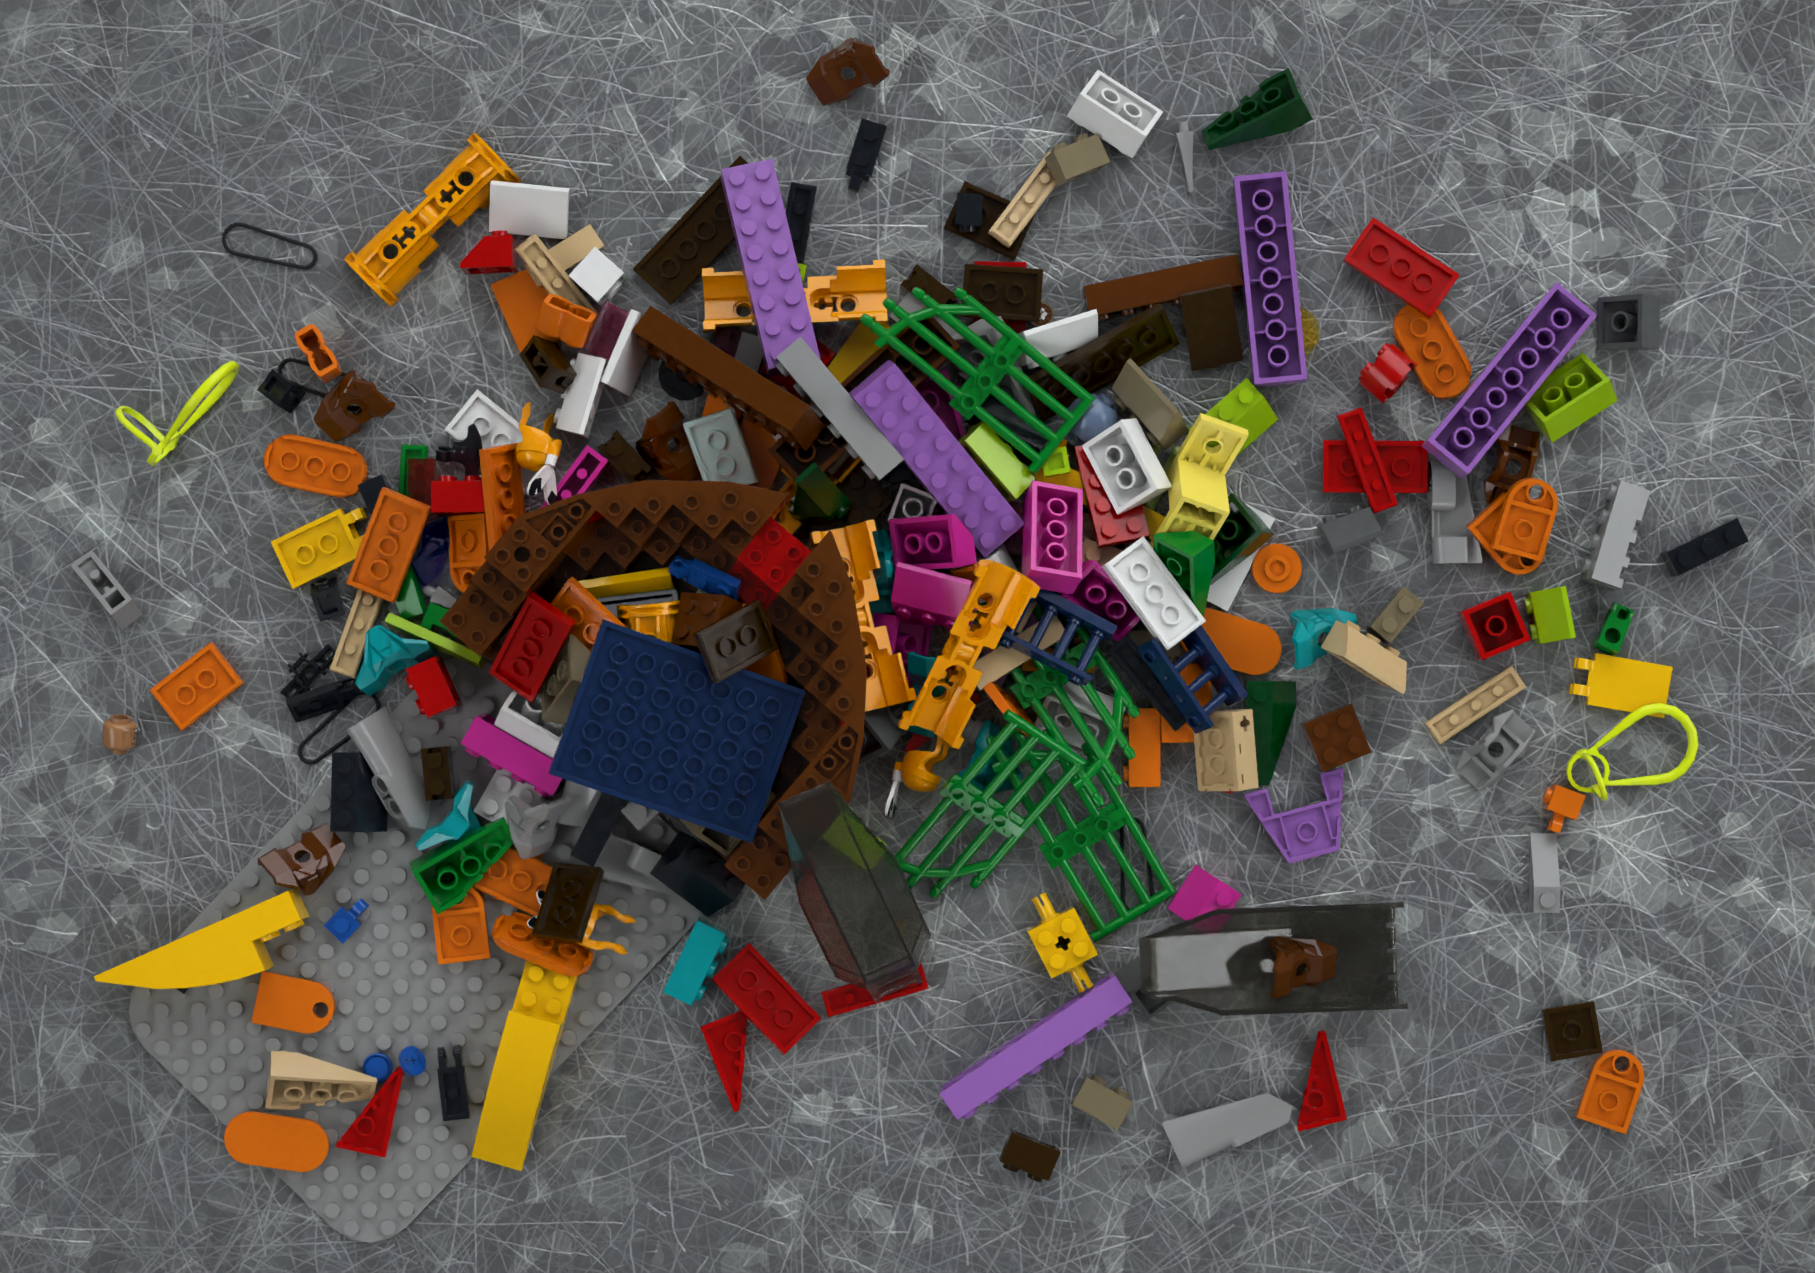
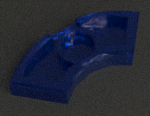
M440 515L425 525L422 533V548L418 557L411 562V566L422 586L432 582L442 571L446 563L450 539L449 527L444 515Z

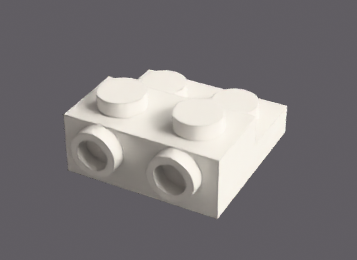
M503 768L501 771L496 770L473 812L491 822L504 817L508 824L505 802L510 796L517 797L531 807L543 804L546 798L533 790L534 785L529 782L522 784L511 777L512 773Z

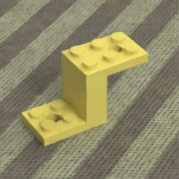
M1203 413L1199 414L1166 471V476L1172 485V488L1168 489L1170 510L1156 533L1196 531L1214 540L1230 513L1225 475L1249 436L1247 429ZM1210 441H1217L1220 443L1218 446L1214 447L1206 446V444ZM1152 539L1150 545L1154 550V543Z

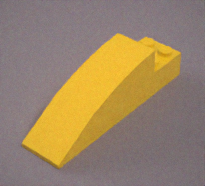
M292 889L94 976V979L97 982L153 989L190 988L241 979L274 967L264 942L280 936L279 930L283 928L285 932L305 925L303 920L310 916L299 891Z
M526 960L514 1005L508 1012L471 1157L522 1171L579 975H561Z

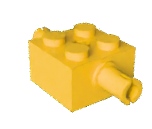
M1044 892L1040 894L1044 905H1041L1037 896L1031 899L1042 920L1039 924L1027 929V932L1051 979L1064 972H1069L1078 992L1081 993L1085 991L1081 980L1084 981L1088 989L1094 986L1083 966L1084 962L1097 956L1098 953L1075 908L1072 906L1060 913L1055 912L1047 893ZM1059 936H1062L1064 939L1069 938V941L1066 943L1067 947L1064 949L1061 946L1056 947L1055 945L1058 943Z

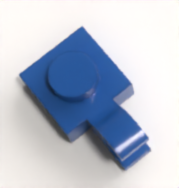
M361 898L349 911L342 906L324 927L342 944L345 943L362 925L357 918L366 910L369 904Z

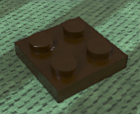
M1593 1000L1541 1009L1550 1061L1603 1053Z

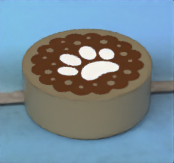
M1041 301L1040 322H1030L1031 325L1039 327L1051 323L1054 317L1052 307L1048 303Z

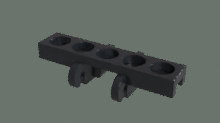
M327 644L311 660L307 658V653L302 654L300 652V658L293 665H287L290 668L288 671L290 673L294 672L296 675L280 693L289 698L287 690L290 687L296 689L292 696L300 694L304 689L310 691L309 684L320 673L325 676L326 671L324 669L333 661L336 651ZM327 650H331L333 655L326 660L323 654ZM318 659L323 660L324 664L322 666L316 662ZM305 661L308 665L299 673L296 669ZM308 668H312L315 672L312 678H307L305 675V671ZM296 681H298L302 686L298 687L296 685Z

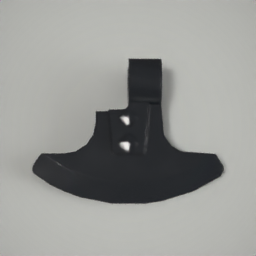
M475 424L468 426V434L465 439L454 441L453 449L447 446H439L438 450H436V460L441 462H459L465 467V476H476L480 468L479 449H483L480 433Z

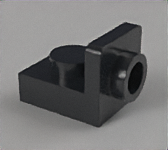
M273 369L257 389L288 413L293 412L305 395L303 390Z
M323 577L311 584L310 595L320 622L345 615V608L337 588L336 577L330 579Z

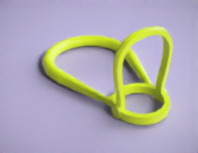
M229 361L212 373L184 405L166 436L136 410L128 406H119L115 410L118 420L152 449L147 459L151 466L159 463L171 450H174L180 437L225 393L238 374L239 364L235 361ZM218 383V385H217V386L211 391V393L205 398V400L201 403V405L197 408V410L193 413V415L188 419V421L184 424V426H183V427L180 429V431L178 432L177 430H178V429L181 427V425L186 421V419L192 414V412L195 410V408L198 406V404L202 401V399H203V398L210 392V390ZM123 412L140 421L160 443L157 445L125 418Z
M1662 703L1641 706L1626 716L1590 749L1583 748L1576 751L1567 763V779L1577 790L1586 793H1596L1602 801L1608 799L1605 786L1659 785L1673 782L1684 775L1695 761L1699 746L1696 728L1689 716L1675 706ZM1656 713L1670 715L1681 723L1687 734L1688 747L1685 757L1676 768L1663 774L1609 781V764L1605 757L1598 752L1597 749L1646 715ZM1591 755L1598 757L1602 761L1604 766L1603 777ZM1578 758L1585 759L1588 762L1597 784L1590 787H1582L1575 783L1571 770Z

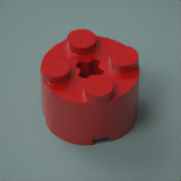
M1385 343L1378 351V356L1375 359L1376 362L1374 364L1371 362L1367 363L1361 370L1358 378L1360 380L1359 384L1382 404H1385L1387 398L1390 399L1409 378L1406 376L1410 370L1414 371L1418 365L1397 346Z

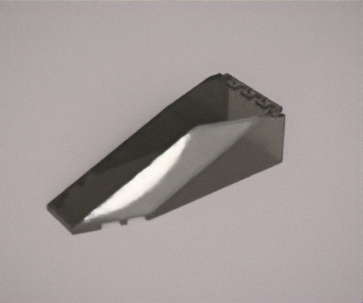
M1362 899L1215 909L1139 938L1141 992L1221 1016L1408 1009V1003L1398 998V979H1388V975H1397L1398 973L1397 953H1387V949L1396 948V927H1386V923L1395 922V908H1404V902L1397 899ZM1277 936L1312 938L1335 946L1337 956L1334 978L1313 987H1309L1306 984L1293 988L1288 996L1273 999L1270 993L1273 992L1274 972L1272 967L1276 955L1269 946L1270 940ZM1304 963L1298 966L1296 972H1303Z

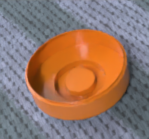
M1270 544L1258 551L1253 560L1251 572L1254 581L1261 589L1270 593H1282L1290 590L1297 584L1301 576L1302 564L1298 554L1289 546Z

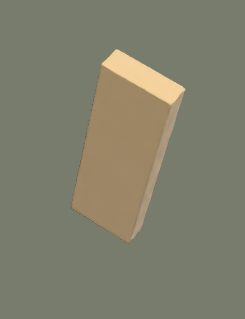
M589 224L549 249V251L564 271H567L580 263L594 247L600 250L604 248V244ZM525 264L524 267L538 288L542 287L541 283Z

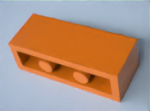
M1138 708L1140 715L1134 719L1127 711V714L1123 715V729H1127V740L1129 746H1132L1136 757L1131 760L1127 758V766H1123L1122 770L1123 781H1127L1128 787H1160L1161 714L1156 708Z

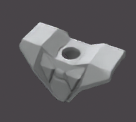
M1513 709L1493 717V724L1480 737V740L1476 741L1472 746L1463 748L1455 769L1478 791H1481L1503 778L1506 768L1517 756L1525 754L1535 734V730L1527 725ZM1493 742H1498L1503 747L1502 755L1497 758L1492 757L1488 752L1489 745Z
M569 795L557 800H544L543 804L531 807L515 796H510L506 800L505 810L511 839L521 859H529L550 850L558 829L556 822L560 815L567 813L572 798Z

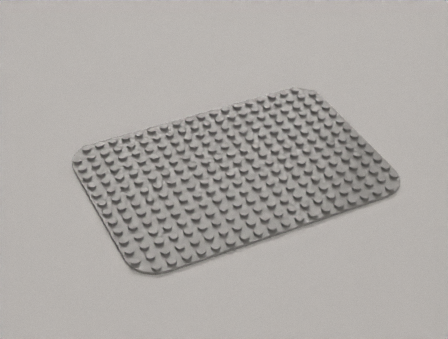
M457 658L446 660L444 663L463 705L439 716L427 718L425 714L421 715L416 705V700L419 698L416 691L413 690L390 714V717L424 790L421 749L451 746L455 791L457 792L467 779L474 782L470 803L474 810L497 769L488 764L489 759L481 755L477 758L466 752V746L462 745L461 742L477 715L486 713L497 719L501 707L513 689L489 673L494 663L490 659L484 658L486 662L481 670ZM331 777L177 939L293 889L275 885L273 878L268 872L258 865V858L273 848L279 850L293 845L301 840L302 833L326 823L330 826ZM564 785L562 786L560 792H558L554 796L548 794L547 797H543L546 798V800H557L561 798ZM454 798L430 801L432 806L426 829L443 821L453 808ZM389 813L387 832H335L346 846L335 870L315 893L304 896L299 892L310 916L303 920L305 925L285 932L283 928L279 930L280 936L264 942L274 967L265 971L317 981L324 984L332 992L336 1004L335 1014L332 1021L324 1029L315 1033L305 1034L251 1023L261 972L214 985L190 987L185 994L175 988L153 989L135 986L131 994L128 1011L133 1033L143 1047L226 1127L234 1117L246 1111H259L306 1118L318 1122L330 1140L328 1156L320 1166L308 1172L270 1169L333 1229L351 1240L368 1243L390 1239L405 1229L473 1158L471 1157L496 1055L508 1012L513 1008L526 963L525 959L510 954L497 946L492 938V928L495 920L503 914L507 916L511 915V913L519 912L534 917L501 900H491L495 899V897L483 892L485 896L483 899L486 908L491 958L438 965L432 904L412 873L409 862L449 842V840L420 851L415 844L425 830L409 828L404 818L395 819ZM475 813L481 827L491 823V821ZM622 813L611 834L632 843H642L665 852L678 833L659 815L638 831ZM556 822L558 829L554 842L541 861L551 866H554L555 862L568 864L572 856L570 854L582 827ZM304 853V855L296 861L302 863L307 862L310 859V856ZM602 879L595 902L597 904L610 905L621 914L632 916L636 922L626 924L614 916L606 914L596 920L589 938L596 941H609L620 944L628 953L621 955L612 949H590L594 954L593 961L589 970L579 975L550 1076L696 923L702 912L678 894L669 895ZM362 898L369 904L366 910L357 918L362 925L342 944L324 925L342 906L349 911ZM318 1002L315 1005L314 1010L318 1016L325 1017L328 1014V1006L325 1003ZM454 1045H461L463 1065H465L470 1118L443 1121L437 1071L439 1068L437 1050L438 1047L445 1048L447 1054L446 1067L455 1066ZM408 1046L418 1048L426 1060V1067L423 1073L417 1076H409L404 1073L388 1152L385 1158L336 1147V1143L361 1114L371 1099L345 1103L340 1102L338 1099L325 1101L323 1106H316L315 1103L301 1104V1109L295 1110L265 1108L271 1051L297 1052L363 1073L362 1066L364 1060L373 1053L387 1055L393 1063L394 1072L400 1065L399 1054L401 1050ZM386 1081L376 1084L375 1094L381 1089V1087L385 1084Z

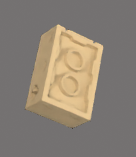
M1215 710L1208 716L1214 726L1197 734L1193 731L1198 791H1224L1231 794L1235 791L1259 788L1253 710Z

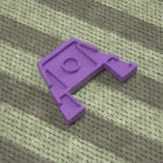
M1343 768L1319 774L1326 798L1325 801L1274 814L1267 788L1244 794V798L1288 864L1340 849Z

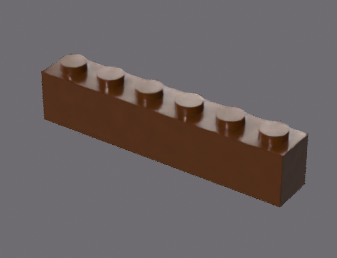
M1235 254L1086 285L1083 287V294L1087 312L1097 309L1098 322L1110 320V315L1121 313V317L1137 314V309L1146 308L1147 310L1158 303L1166 304L1171 302L1172 306H1179V294L1230 284L1232 293L1236 294L1238 293V288H1242L1244 283L1238 255Z

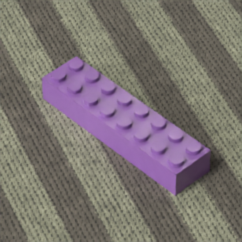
M773 159L721 169V182L767 376L780 375L782 373L775 366L779 363L776 357L800 336L819 359L820 355Z
M1283 171L1234 176L1233 189L1253 385L1258 388L1306 383L1307 372L1287 173Z
M1556 282L1543 295L1421 446L1461 479L1467 476L1596 318L1597 314Z
M887 360L849 393L903 457V462L946 514H955L972 534L975 549L984 558L1025 524L895 363Z
M1111 972L1094 983V986L1085 989V991L1079 993L939 1087V1094L957 1120L961 1117L966 1120L977 1112L976 1107L983 1102L988 1105L999 1097L998 1092L1006 1087L1007 1090H1011L1021 1083L1020 1077L1026 1073L1030 1076L1043 1068L1042 1063L1049 1058L1051 1061H1054L1065 1053V1047L1071 1043L1073 1046H1076L1087 1038L1085 1036L1087 1032L1092 1029L1097 1032L1108 1024L1107 1019L1114 1014L1119 1017L1131 1009L1129 1004L1133 1001L1114 973Z

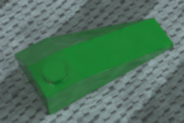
M1196 531L1156 533L1153 536L1154 551L1204 617L1215 564L1214 541Z
M504 817L462 835L459 839H453L409 862L412 873L437 914L462 901L476 882L478 883L492 864L496 863L513 845L509 825Z

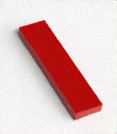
M1362 407L1336 416L1373 514L1398 505Z
M922 963L821 991L827 1015L832 1017L929 988Z

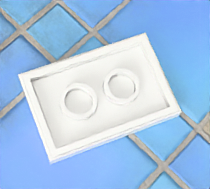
M491 180L489 232L503 230L507 231L508 234L531 236L535 233L538 237L567 239L570 188Z
M633 309L629 312L600 381L627 396H631L648 356L645 353L646 349L636 342L638 337L632 331L643 314Z

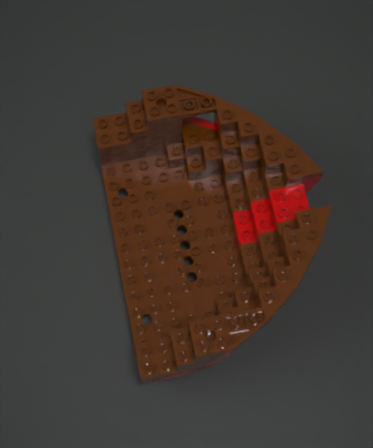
M643 480L576 494L519 516L485 555L486 561L470 579L472 581L470 586L439 621L476 654L488 657L492 662L495 661L502 647L498 641L515 622L527 596L534 592L547 602H552L564 586V583L571 577L581 581L669 567V564L678 555L694 561L696 558L741 580L739 602L748 604L753 600H760L771 624L787 677L792 679V686L803 689L806 693L771 788L777 796L763 812L753 842L741 840L728 857L706 842L704 843L726 861L724 866L765 900L851 800L864 740L867 667L853 587L832 532L829 531L811 551L775 520L789 497L787 493L729 481ZM671 574L674 588H677L678 600H680L681 592L696 593L698 591V588L684 582L682 578L678 579Z

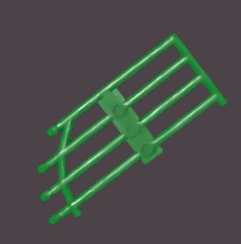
M914 287L911 291L912 295L917 300H921V303L927 308L908 313L901 306H897L896 302L887 297L882 304L900 319L888 329H885L865 313L860 317L862 324L869 327L878 336L873 342L877 347L882 349L886 344L891 346L953 398L948 404L967 420H970L974 414L1032 461L1028 469L1035 475L1096 399L960 287H956L953 293L964 304H939L932 297L926 295L921 288ZM954 315H979L1002 336L991 347ZM938 316L986 356L975 368L919 321ZM906 327L911 328L966 373L969 378L959 389L895 336ZM1023 352L1081 399L1072 412L1013 365ZM1006 373L1065 420L1056 433L997 386ZM989 394L993 395L1049 441L1040 453H1037L981 407V404Z
M986 601L981 603L980 605H986L988 603ZM1037 603L1033 614L1040 621L1044 610ZM1082 626L1076 630L1082 643L1071 650L1067 648L1061 659L1076 667L1091 637L1088 630ZM1097 647L1086 671L1098 665L1115 691L1112 715L1090 682L1086 686L1081 685L1080 687L1110 732L1103 748H1101L1062 687L1069 682L1067 676L1032 658L1038 670L1026 678L1019 667L1011 671L1010 674L1016 684L1011 686L1010 689L1023 709L1029 706L1033 708L1051 738L1071 750L1040 701L1052 692L1055 694L1096 758L1086 770L1083 767L1076 774L1077 779L1071 782L1076 792L1083 787L1092 798L1094 805L1099 808L1105 803L1102 796L1098 794V790L1091 779L1103 769L1115 787L1122 784L1121 777L1115 772L1116 770L1109 758L1116 743L1120 749H1123L1124 755L1129 760L1136 757L1135 751L1132 746H1129V742L1121 731L1123 707L1127 708L1129 715L1134 719L1140 715L1139 709L1133 704L1132 698L1099 647Z
M1006 710L1003 719L1008 721L1005 727L962 777L956 773L949 777L939 791V794L944 796L942 801L893 857L885 853L882 856L881 862L886 864V866L881 871V874L875 878L873 885L876 888H880L886 883V879H889L896 870L911 874L906 880L907 882H904L899 889V893L902 896L907 895L921 878H940L929 892L932 898L938 897L942 893V889H945L954 878L977 873V875L972 878L970 886L976 889L1087 761L1011 710ZM1017 728L1029 735L983 791L971 784L973 779ZM1038 742L1050 749L1004 804L992 797ZM1059 756L1071 763L1025 818L1013 811ZM953 803L965 810L919 866L904 861ZM974 816L986 824L949 868H931ZM995 830L1007 837L988 860L967 864Z
M1046 729L1042 731L1048 736H1050ZM1018 730L1013 732V737L1020 747L1026 741L1025 735ZM993 735L985 738L987 745L995 738ZM1085 742L1081 745L1083 753L1088 757L1086 764L1083 766L1084 770L1096 760ZM1000 748L994 755L997 761L990 764V766L997 773L1012 756L1007 757L1003 749ZM1032 749L1021 763L1028 761L1034 770L1049 751ZM1061 756L1055 760L1060 763L1064 772L1069 767L1067 761ZM1103 769L1096 775L1112 800L1111 803L1098 809L1092 802V798L1082 787L1077 791V794L1089 813L1088 817L1076 823L1059 794L1052 803L1067 829L1054 837L1042 816L1034 823L1045 843L1038 846L1051 869L1059 865L1094 924L1096 930L1090 933L1094 942L1099 941L1177 893L1123 798ZM1015 770L1007 778L1015 791L1022 784ZM1045 772L1039 781L1047 793L1053 786V783L1047 772ZM1076 775L1070 782H1073L1075 779H1077ZM1027 793L1021 802L1029 813L1035 804L1029 793ZM1124 825L1129 829L1163 890L1151 897L1148 895L1112 833ZM1102 838H1104L1141 902L1130 910L1126 909L1090 847ZM1079 852L1083 854L1118 914V917L1107 924L1104 923L1068 859Z

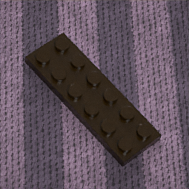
M739 156L730 167L749 163ZM721 176L633 268L670 305L702 274V268H707L735 239Z
M1158 303L1059 359L1054 364L1092 394L1114 382L1126 361L1130 358L1140 367L1179 345V342L1161 303ZM1044 369L1029 376L1031 380L1066 408L1078 398ZM1029 392L1043 421L1056 414Z

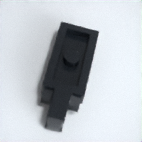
M862 118L846 167V175L851 176L848 190L858 193L862 180L868 182L869 178L872 177L887 126Z
M351 678L286 698V704L295 722L298 723L345 707V703L350 698L361 695V690L355 684L356 678Z

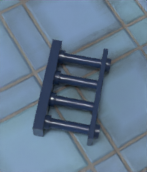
M1040 589L1036 598L1030 597L1015 629L1007 625L998 644L1006 649H1011L1012 647L1067 676V680L1074 685L1086 686L1093 676L1085 673L1100 641L1104 639L1109 640L1114 635L1118 626L1052 591ZM1036 602L1044 606V613L1028 643L1015 636V633L1029 605ZM1059 614L1067 619L1068 624L1051 655L1039 649L1038 646L1053 617ZM1082 626L1090 631L1091 637L1076 667L1061 659L1077 628Z
M1201 625L1182 639L1189 651L1174 664L1169 660L1155 638L1137 647L1143 660L1149 665L1195 734L1214 726L1208 716L1220 705L1225 703L1226 706L1243 700L1248 695ZM1195 659L1203 673L1187 686L1179 672ZM1210 681L1218 694L1202 707L1194 694Z

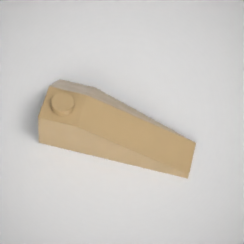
M271 1051L265 1108L295 1110L301 1109V1104L315 1103L316 1106H323L325 1101L338 1099L340 1102L345 1103L372 1099L375 1094L377 1078L301 1053Z

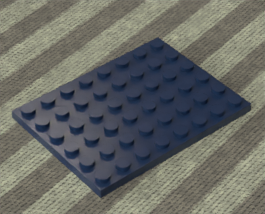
M602 619L548 774L752 843L806 691L746 669L738 671L719 683H713L700 653Z

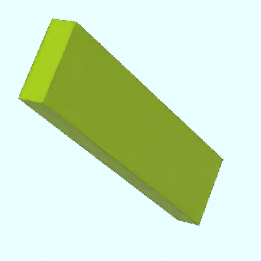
M388 613L385 619L388 628L415 640H427L432 648L481 670L486 662L484 657L479 656L472 649L395 614Z

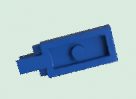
M677 555L669 564L668 572L676 578H682L684 582L709 594L726 595L738 601L741 580L696 558L694 561Z

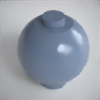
M1103 393L1100 396L1091 394L1096 399L1066 437L1075 447L1085 444L1118 422L1117 411L1113 406L1114 401ZM1075 399L1068 410L1072 412L1081 399Z

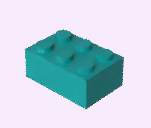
M699 918L692 929L663 993L691 1006L695 1000L700 1002L707 988V985L703 984L706 976L711 978L719 963L714 959L717 953L722 954L729 942L730 938L726 937L728 930L703 918Z

